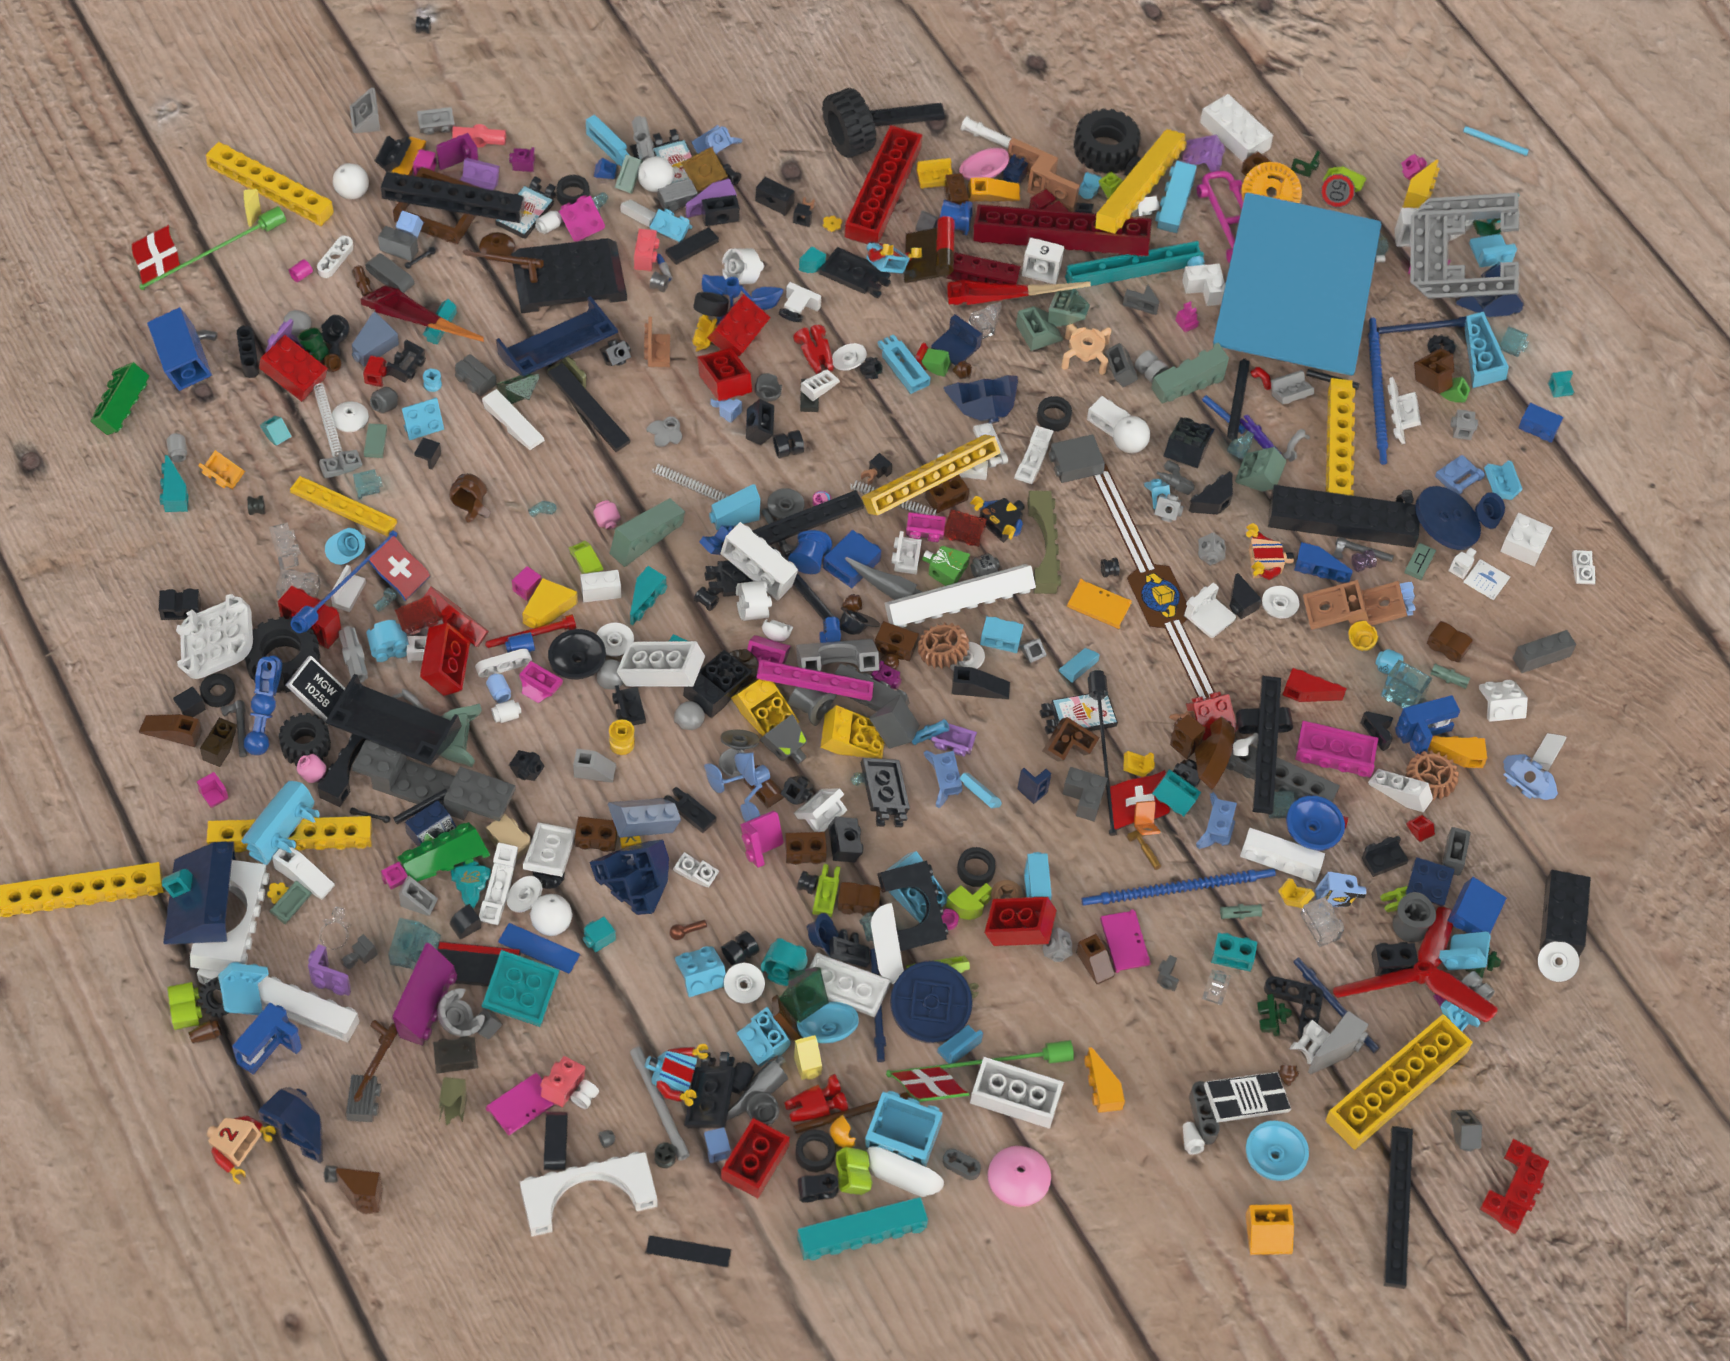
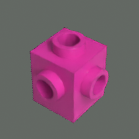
M1413 154L1401 163L1402 173L1406 179L1411 181L1428 164L1423 157L1420 158Z

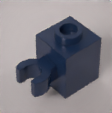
M1013 154L1010 162L1004 169L1002 181L1020 185L1027 175L1029 163L1025 162L1023 157L1019 159L1016 158V154Z

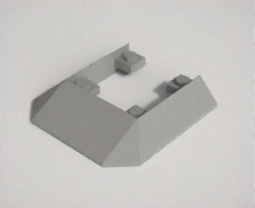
M1518 193L1428 198L1411 215V284L1428 299L1518 294L1520 285L1519 262L1501 263V277L1465 279V265L1448 266L1449 235L1466 234V220L1501 218V232L1519 231Z

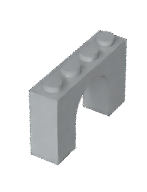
M873 639L796 645L799 668L821 672V666L824 664L848 662L856 664L860 672L879 670V653Z

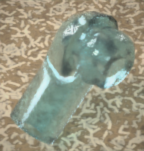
M387 588L384 591L385 596L373 604L378 612L382 611L396 599L397 593L392 588Z

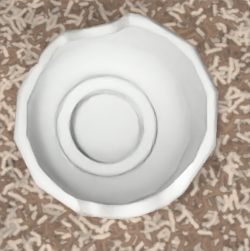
M768 619L762 625L763 633L770 640L776 642L785 641L793 629V626L775 620L767 622Z

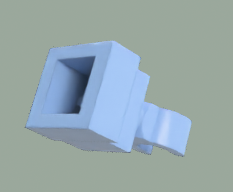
M730 398L725 401L710 399L713 407H719L720 416L730 423L742 413V401L737 398L734 401Z
M1412 582L1401 583L1400 588L1407 615L1411 616L1413 611L1416 610L1412 603L1415 598L1414 586Z

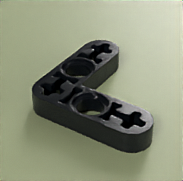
M1276 976L1269 977L1266 980L1264 991L1267 995L1273 994L1274 998L1302 1004L1297 1029V1036L1301 1039L1304 1032L1303 1028L1311 1020L1317 1024L1319 1023L1323 1000L1322 990L1317 986ZM1272 984H1276V985H1275V987H1276L1275 990L1272 989V986H1271ZM1294 987L1298 990L1299 994L1296 996L1291 995L1288 989ZM1311 993H1314L1316 997L1314 1004H1310ZM1312 1010L1316 1016L1308 1018L1305 1015V1011Z

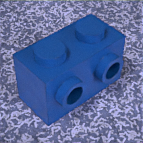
M1530 403L1518 428L1552 443L1564 417Z

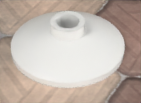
M855 343L840 347L832 356L833 366L838 370H851L858 367L867 356L866 349L862 345Z
M353 401L339 404L332 412L335 427L343 432L358 431L367 424L369 419L367 409L362 404Z
M1273 586L1264 592L1262 606L1273 617L1289 618L1298 611L1299 598L1290 588Z
M621 623L606 624L597 632V635L605 644L606 655L609 656L623 655L628 643L634 642V635L631 629Z
M968 642L969 650L967 651V656L963 657V661H957V666L978 669L985 659L984 650L979 644ZM952 664V665L950 666V668H951L953 671H954V666H956V665H954V664Z
M526 876L515 882L507 895L508 907L514 912H524L532 908L533 903L540 898L542 893L540 880L534 876Z
M1551 942L1541 950L1538 957V966L1546 978L1562 982L1576 974L1579 967V956L1576 950L1568 943ZM1556 958H1562V965L1556 964Z
M739 963L732 966L724 978V989L727 995L738 1003L754 1002L761 996L765 987L762 972L756 966L749 963ZM745 982L747 984V987L742 988L740 986V983Z

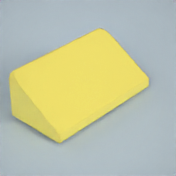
M257 189L243 191L249 227L253 226L261 214Z

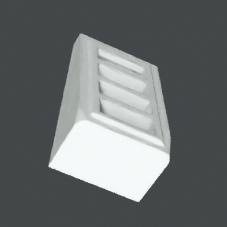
M825 370L801 383V391L814 401L840 383V380L829 370Z

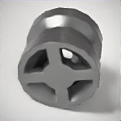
M655 271L650 280V288H657L660 292H665L669 283V275H660L659 272Z

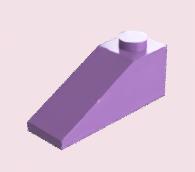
M730 179L712 183L686 204V217L701 215L702 199L735 195L736 192Z

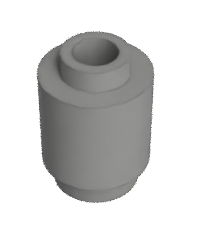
M178 433L170 435L166 439L168 456L173 462H182L187 456L185 437Z

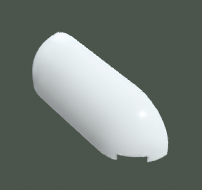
M892 903L879 907L874 912L871 919V929L879 972L882 977L891 980V984H895L904 970Z
M869 1147L867 1149L869 1157L868 1169L878 1179L920 1197L938 1193L944 1186L943 1179L927 1167L883 1148Z

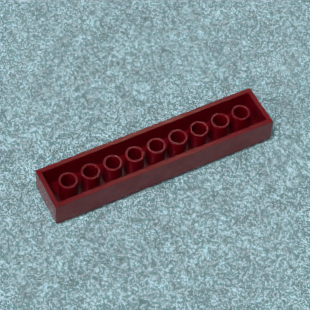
M978 204L974 220L973 241L1028 246L1030 238L1064 246L1066 250L1148 256L1152 219L1130 217L1126 219L1122 228H1119L1114 234L1096 228V214Z

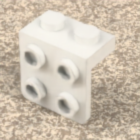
M1215 583L1202 588L1196 597L1192 596L1186 603L1187 608L1184 614L1186 618L1210 638H1214L1236 619L1235 614L1216 599L1219 587Z
M1515 681L1486 682L1479 685V690L1488 701L1487 719L1489 722L1526 718L1528 697Z

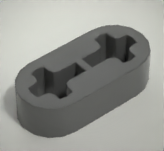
M949 1149L944 1153L943 1164L948 1170L967 1180H975L979 1177L981 1165L976 1159L957 1149ZM955 1156L956 1161L950 1163L949 1158ZM974 1166V1171L971 1173L967 1172L968 1168Z

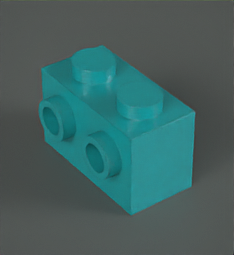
M1169 769L1152 794L1160 802H1164L1174 812L1184 817L1197 801L1201 791Z

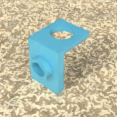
M1153 479L1150 482L1144 483V486L1151 491L1153 509L1155 510L1158 495L1165 494L1167 496L1170 494L1169 485L1162 479Z

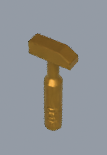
M1138 830L1128 833L1127 838L1129 842L1137 839L1155 870L1161 867L1160 862L1149 845L1142 839V836L1145 835H1141Z

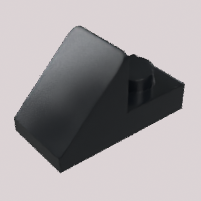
M1369 711L1364 712L1360 722L1370 736L1378 738L1377 745L1382 751L1390 747L1393 738L1387 729L1391 726L1393 717Z

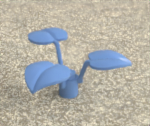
M738 753L735 755L736 767L742 775L729 779H722L721 771L715 765L705 764L704 768L708 782L717 793L724 792V784L743 778L751 786H756L744 800L745 804H742L740 808L745 822L761 816L757 807L749 802V800L758 789L762 788L761 783L770 779V772L764 765L755 768L754 753Z

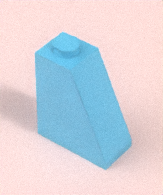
M755 484L712 504L709 518L711 524H715L716 530H719L721 526H737L740 522L746 524L760 520V496Z

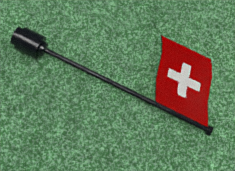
M1095 670L1091 671L1087 678L1089 696L1098 702L1105 777L1108 778L1106 790L1110 819L1109 835L1115 836L1118 829L1134 824L1136 802L1154 801V820L1170 813V807L1164 802H1160L1152 794L1166 772L1163 770L1152 776L1130 779L1110 787L1101 700L1108 695L1107 677L1103 671Z

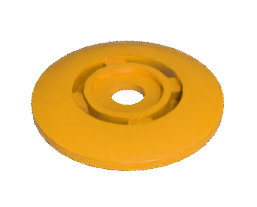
M1266 162L1255 166L1246 175L1242 184L1241 195L1243 202L1246 193L1269 197L1266 194V190L1269 187L1275 188L1277 192L1276 196L1271 198L1300 203L1302 189L1297 175L1289 167L1281 163ZM1267 176L1277 177V178L1281 179L1283 182L1281 183L1279 180L1274 179V178L1268 179Z

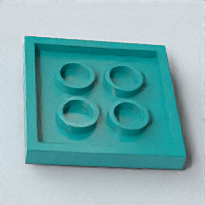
M501 950L481 1007L541 1027L560 970Z

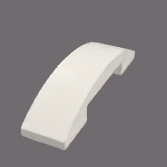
M1036 425L1026 454L1018 467L1014 479L1029 484L1034 482L1054 431Z
M498 843L489 885L479 913L480 922L494 925L499 924L515 868L518 847L503 843Z

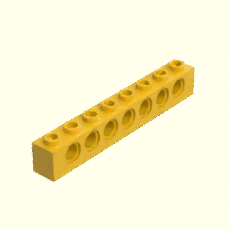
M218 142L206 154L208 167L249 189H257L260 195L319 226H322L334 213L332 201L327 197L307 189L300 183L290 180L285 175L275 172L272 168L260 164L257 160L245 156L242 152H237L228 145Z
M1331 378L1328 387L1326 492L1354 496V490H1351V486L1354 483V475H1351V471L1354 469V460H1351V456L1353 457L1354 455L1352 442L1354 441L1355 431H1352V427H1354L1355 417L1352 416V413L1355 410V402H1352V399L1355 397V388H1352L1353 380Z
M984 434L861 496L867 513L878 516L1000 454L995 436Z
M371 816L314 818L316 822L303 818L293 833H291L293 836L288 838L296 842L294 849L298 851L305 849L324 850L326 848L345 849L352 847L364 849L372 847ZM256 819L208 821L207 845L213 842H234L235 852L249 851L246 849L248 844H243L241 840Z
M159 862L3 884L0 885V917H11L12 915L22 913L31 914L43 910L52 911L63 907L73 908L84 904L93 905L104 901L114 902L124 898L134 899L145 895L155 896L158 893H164L162 869Z

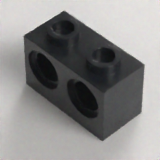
M1380 943L1375 945L1371 954L1375 976L1414 968V965L1418 962L1415 943Z

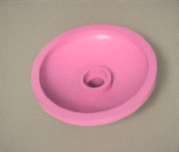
M1002 148L985 149L968 157L961 164L959 171L963 174V178L968 181L971 178H994L1006 168L1010 157L1008 152Z
M1012 1146L1001 1150L994 1156L988 1169V1182L992 1192L1001 1201L1012 1206L1024 1207L1037 1203L1045 1196L1051 1183V1171L1047 1161L1037 1151L1024 1146ZM1022 1168L1024 1172L1020 1173L1017 1169Z

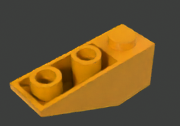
M971 178L968 183L969 201H1020V188L1017 183L992 178Z
M1435 735L1427 750H1432L1434 754L1440 751V756L1447 755V760H1453V763L1464 768H1483L1487 760L1485 738L1440 737Z
M1089 1047L1087 1055L1084 1056L1085 1067L1089 1068L1090 1071L1088 1083L1090 1087L1093 1086V1105L1097 1106L1098 1113L1122 1110L1125 1099L1121 1082L1096 1051Z

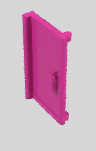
M1131 909L1129 912L1101 916L1100 921L1115 973H1119L1121 970L1151 965L1134 909Z
M537 1072L486 1106V1111L493 1115L509 1136L555 1105L553 1102L541 1097L542 1087H540L542 1079Z

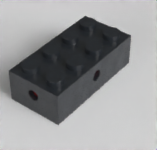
M1551 869L1545 883L1540 950L1551 942H1565L1571 945L1580 957L1586 945L1591 877Z

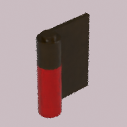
M940 217L937 221V228L906 233L905 253H911V248H922V256L908 261L904 270L905 283L947 276L953 273L955 220L952 217Z

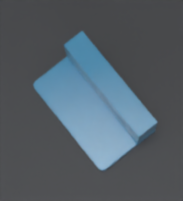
M967 1025L941 1045L937 1052L948 1064L956 1063L982 1042L983 1032L981 1030L975 1032Z

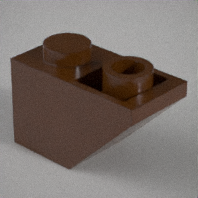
M1097 934L1079 941L1076 954L1096 985L1114 977L1107 949Z

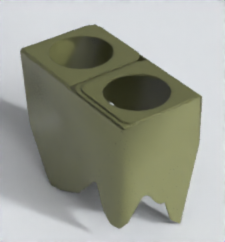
M443 1078L439 1098V1109L441 1107L439 1121L444 1109L446 1126L457 1115L460 1116L463 1122L467 1103L465 1079Z

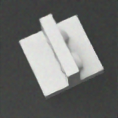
M840 788L820 789L794 814L797 819H805L814 832H824L834 817H841L847 811L840 800L844 794Z

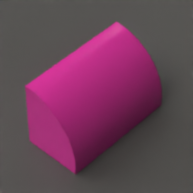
M754 635L749 640L747 650L757 658L758 662L759 660L785 664L791 646Z

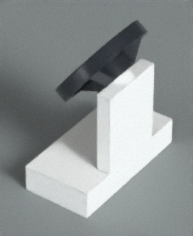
M789 282L786 287V298L788 300L784 305L785 308L779 310V315L789 321L802 322L803 315L800 313L805 306L818 312L821 307V295Z

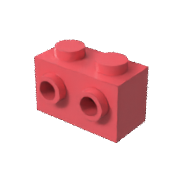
M639 229L634 253V269L652 271L653 262L657 260V252L655 251L659 249L660 243L656 230Z
M563 1056L560 1062H555L550 1075H546L540 1084V1087H542L541 1097L563 1108L584 1079L586 1067Z

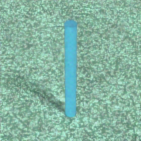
M1465 126L1463 130L1464 133L1527 156L1529 149Z

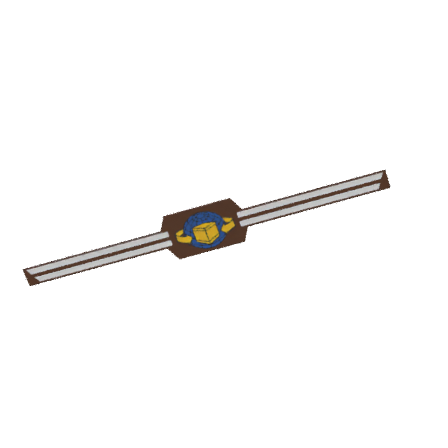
M1105 464L1103 474L1093 477L1137 568L1127 577V580L1149 627L1166 629L1197 697L1203 696V699L1208 698L1210 693L1215 692L1183 626V623L1188 619L1184 616L1187 601L1170 566L1153 563L1117 485Z

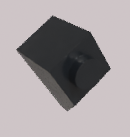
M1237 573L1232 584L1229 607L1235 615L1243 619L1259 609L1262 599L1242 576Z

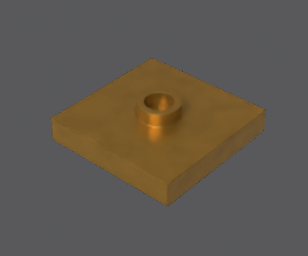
M712 147L681 162L697 193L702 192L712 183L728 178Z

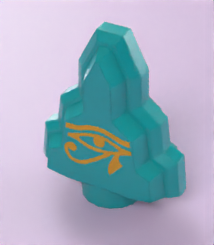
M477 861L469 864L464 862L463 866L455 867L451 870V879L456 882V889L462 892V901L465 906L470 904L472 908H475L479 901L480 892L485 889L486 881L490 880L491 869L486 866H479Z

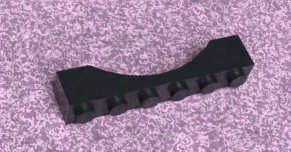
M351 734L347 746L340 750L338 759L330 765L328 774L319 781L317 786L319 798L338 807L342 806L350 794L349 779L352 765L366 739Z

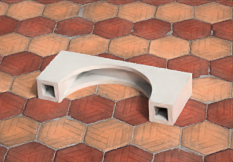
M232 860L229 891L238 896L244 903L247 910L241 923L227 933V942L193 943L190 953L191 967L223 971L233 962L247 965L248 954L246 952L247 949H251V933L256 931L257 921H255V918L260 916L261 905L259 903L264 900L265 889L263 887L268 885L269 873H266L265 864Z
M633 1152L626 1157H612L605 1162H591L584 1167H570L562 1172H549L541 1177L536 1178L532 1176L520 1181V1189L531 1237L553 1232L552 1214L557 1201L569 1188L584 1181L600 1180L618 1186L630 1197L636 1212L657 1207V1196L646 1153Z

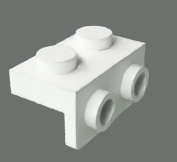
M900 531V535L895 537L894 543L897 553L893 552L892 564H895L894 571L917 574L922 540L903 537L904 531Z

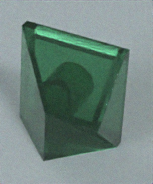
M532 372L525 376H516L496 385L500 393L513 404L524 399H530L540 376L539 373Z
M819 967L789 972L788 987L779 1000L796 1022L800 1023L829 1003L821 968Z

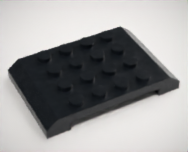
M604 238L519 248L511 254V256L542 259L544 262L542 268H536L538 279L536 283H531L529 269H522L520 264L512 263L521 314L539 312V307L588 301L590 296L593 300L609 299L610 303L627 301V292L617 242Z

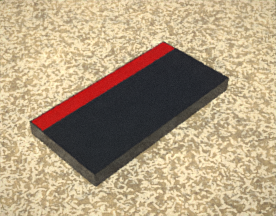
M439 942L437 950L454 965L457 974L456 984L486 987L489 986L501 950L518 956L521 954L520 949Z

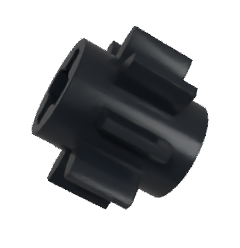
M877 357L865 358V362L861 363L860 371L865 376V379H878L877 374L882 373V363L877 361Z

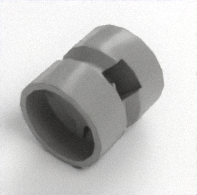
M1151 350L1142 353L1134 365L1135 369L1141 374H1145V378L1151 383L1155 376L1168 370V366L1162 360H1158V357Z
M1472 971L1461 982L1489 1001L1495 991L1487 983L1483 984V979L1475 971Z

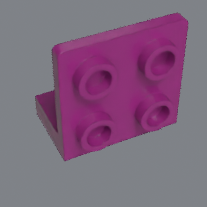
M468 133L436 146L440 170L464 162L466 158L478 160L477 146Z

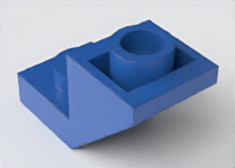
M732 525L721 526L714 536H703L699 542L710 554L721 555V543L724 542L725 537L735 527Z

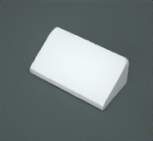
M631 199L621 204V213L650 227L656 215L655 212Z
M1547 733L1532 761L1535 760L1543 766L1542 769L1549 771L1567 737Z

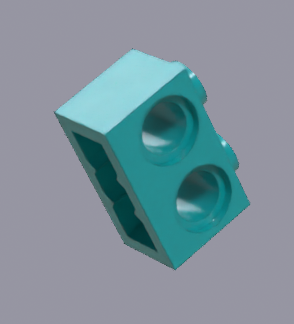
M1218 933L1211 963L1251 972L1258 942L1252 941L1250 938L1235 937L1229 933ZM1241 951L1247 952L1248 955L1241 953Z

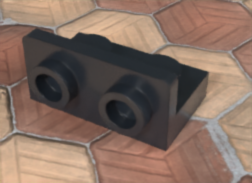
M387 136L375 158V162L387 172L400 166L412 140L405 137L395 141L391 136Z
M616 685L615 693H612L614 705H618V709H616L617 719L627 720L633 726L645 724L646 718L638 687L620 690L619 685Z
M1400 836L1388 837L1381 843H1372L1365 848L1362 860L1372 877L1408 863L1409 860L1399 845L1401 841Z

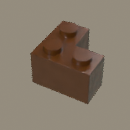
M1440 348L1414 362L1415 381L1438 394L1453 387L1454 357L1452 353Z
M1065 717L1060 720L1042 752L1058 762L1066 758L1071 748L1083 755H1089L1100 737L1072 719Z

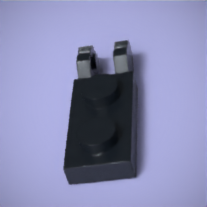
M675 787L672 791L680 800L679 802L670 795L664 797V799L675 803L678 813L701 833H704L716 822L715 815L678 787Z

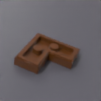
M778 995L774 996L771 1000L773 1018L794 1042L795 1040L802 1039L803 1037L799 1034L796 1023L791 1019L789 1007Z

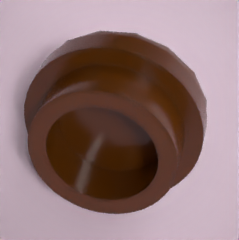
M328 354L323 360V365L328 368L327 371L335 372L341 367V359L336 354Z
M960 361L952 371L960 379H966L971 376L972 367L970 363Z
M849 595L845 602L842 603V606L854 612L862 610L860 595Z
M885 654L880 659L885 665L895 670L899 667V659L894 654Z
M1280 1065L1278 1074L1284 1084L1290 1086L1296 1080V1077L1299 1076V1071H1297V1066Z

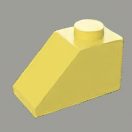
M815 1035L795 1040L794 1060L801 1080H811L821 1075L822 1063Z

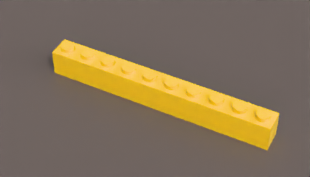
M1166 129L1097 212V229L1115 234L1119 228H1122L1126 219L1130 218L1131 213L1137 209L1139 203L1144 201L1147 193L1151 192L1152 187L1158 183L1161 176H1164L1166 170L1172 166L1173 161L1178 159L1181 151L1185 150L1186 141L1184 133Z

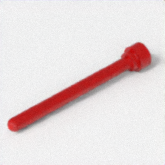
M573 614L567 615L559 622L488 640L485 642V646L491 648L503 645L508 641V637L531 632L533 637L563 628L564 630L577 629Z

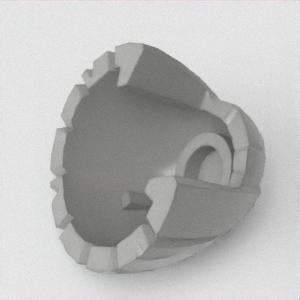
M461 988L451 990L442 997L438 1005L437 1014L444 1030L452 1035L464 1037L476 1033L483 1025L485 1016L478 1015L473 1017L471 1007L465 1001L459 1000L465 992V989Z

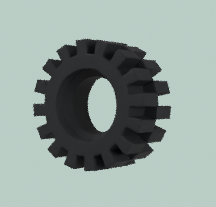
M215 977L201 987L200 990L202 991L198 995L201 996L199 1003L203 1002L201 1008H207V1014L212 1012L211 1016L215 1017L218 1015V1017H222L230 1012H226L224 1005L218 1003L214 998V990L221 991L219 978Z

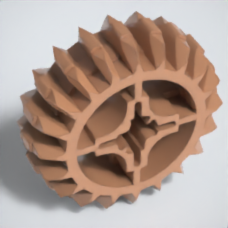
M946 622L943 625L937 623L936 627L930 626L929 631L924 630V635H920L918 652L922 661L926 662L928 667L932 665L934 669L938 666L943 669L947 666L950 669L952 664L957 666V661H963V657L967 656L969 639L964 629H961L959 625L955 626L953 623L947 625Z
M1431 750L1428 754L1425 751L1421 755L1417 753L1410 760L1406 768V777L1429 783L1433 800L1436 797L1441 800L1444 796L1448 797L1450 793L1454 792L1455 786L1458 784L1459 772L1456 771L1457 766L1452 765L1453 760H1447V755L1442 757L1440 756V751L1434 754ZM1423 767L1424 771L1418 773V769ZM1446 777V782L1441 784L1442 778Z

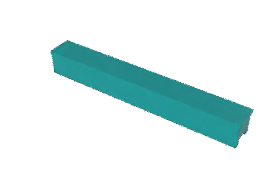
M1199 241L1152 249L1149 250L1148 256L1125 254L1067 265L1065 279L1067 283L1090 282L1091 286L1184 269L1188 266L1187 262L1195 256L1203 257L1204 253L1199 248Z

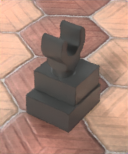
M364 934L352 946L354 953H350L342 959L343 965L348 970L358 962V959L366 964L378 955L376 947Z

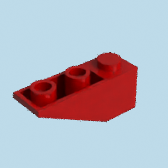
M1292 668L1282 696L1298 702L1343 701L1347 688L1342 687L1340 684L1326 681L1321 677L1308 674L1303 670Z

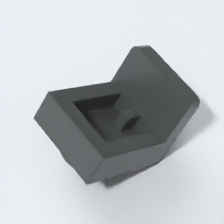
M1169 955L1167 961L1163 960L1158 968L1160 973L1157 983L1164 989L1175 991L1179 979L1170 975L1177 961V958Z

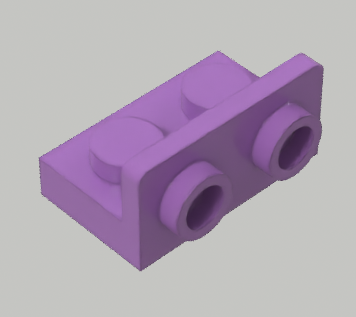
M466 158L464 160L463 176L460 180L484 189L494 190L498 185L500 166Z

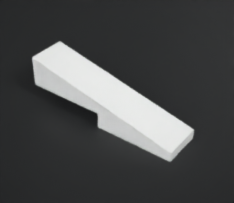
M497 389L482 398L484 409L507 427L508 433L529 450L544 441V437Z

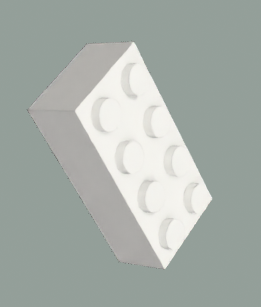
M1229 94L1203 108L1200 123L1213 135H1217L1219 140L1242 162L1256 151L1263 154L1270 149L1273 134Z
M740 522L725 537L720 554L753 581L765 580L767 583V593L777 601L793 586L798 571L796 566L783 558L779 551L772 549L763 538L755 535L750 527L744 526Z
M696 641L629 642L617 673L625 686H694L705 655Z
M984 1057L972 1092L970 1104L1050 1129L1064 1082Z

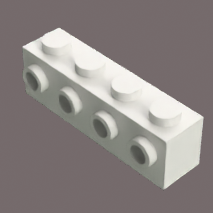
M1249 828L1240 857L1316 883L1325 853L1308 849L1302 845Z

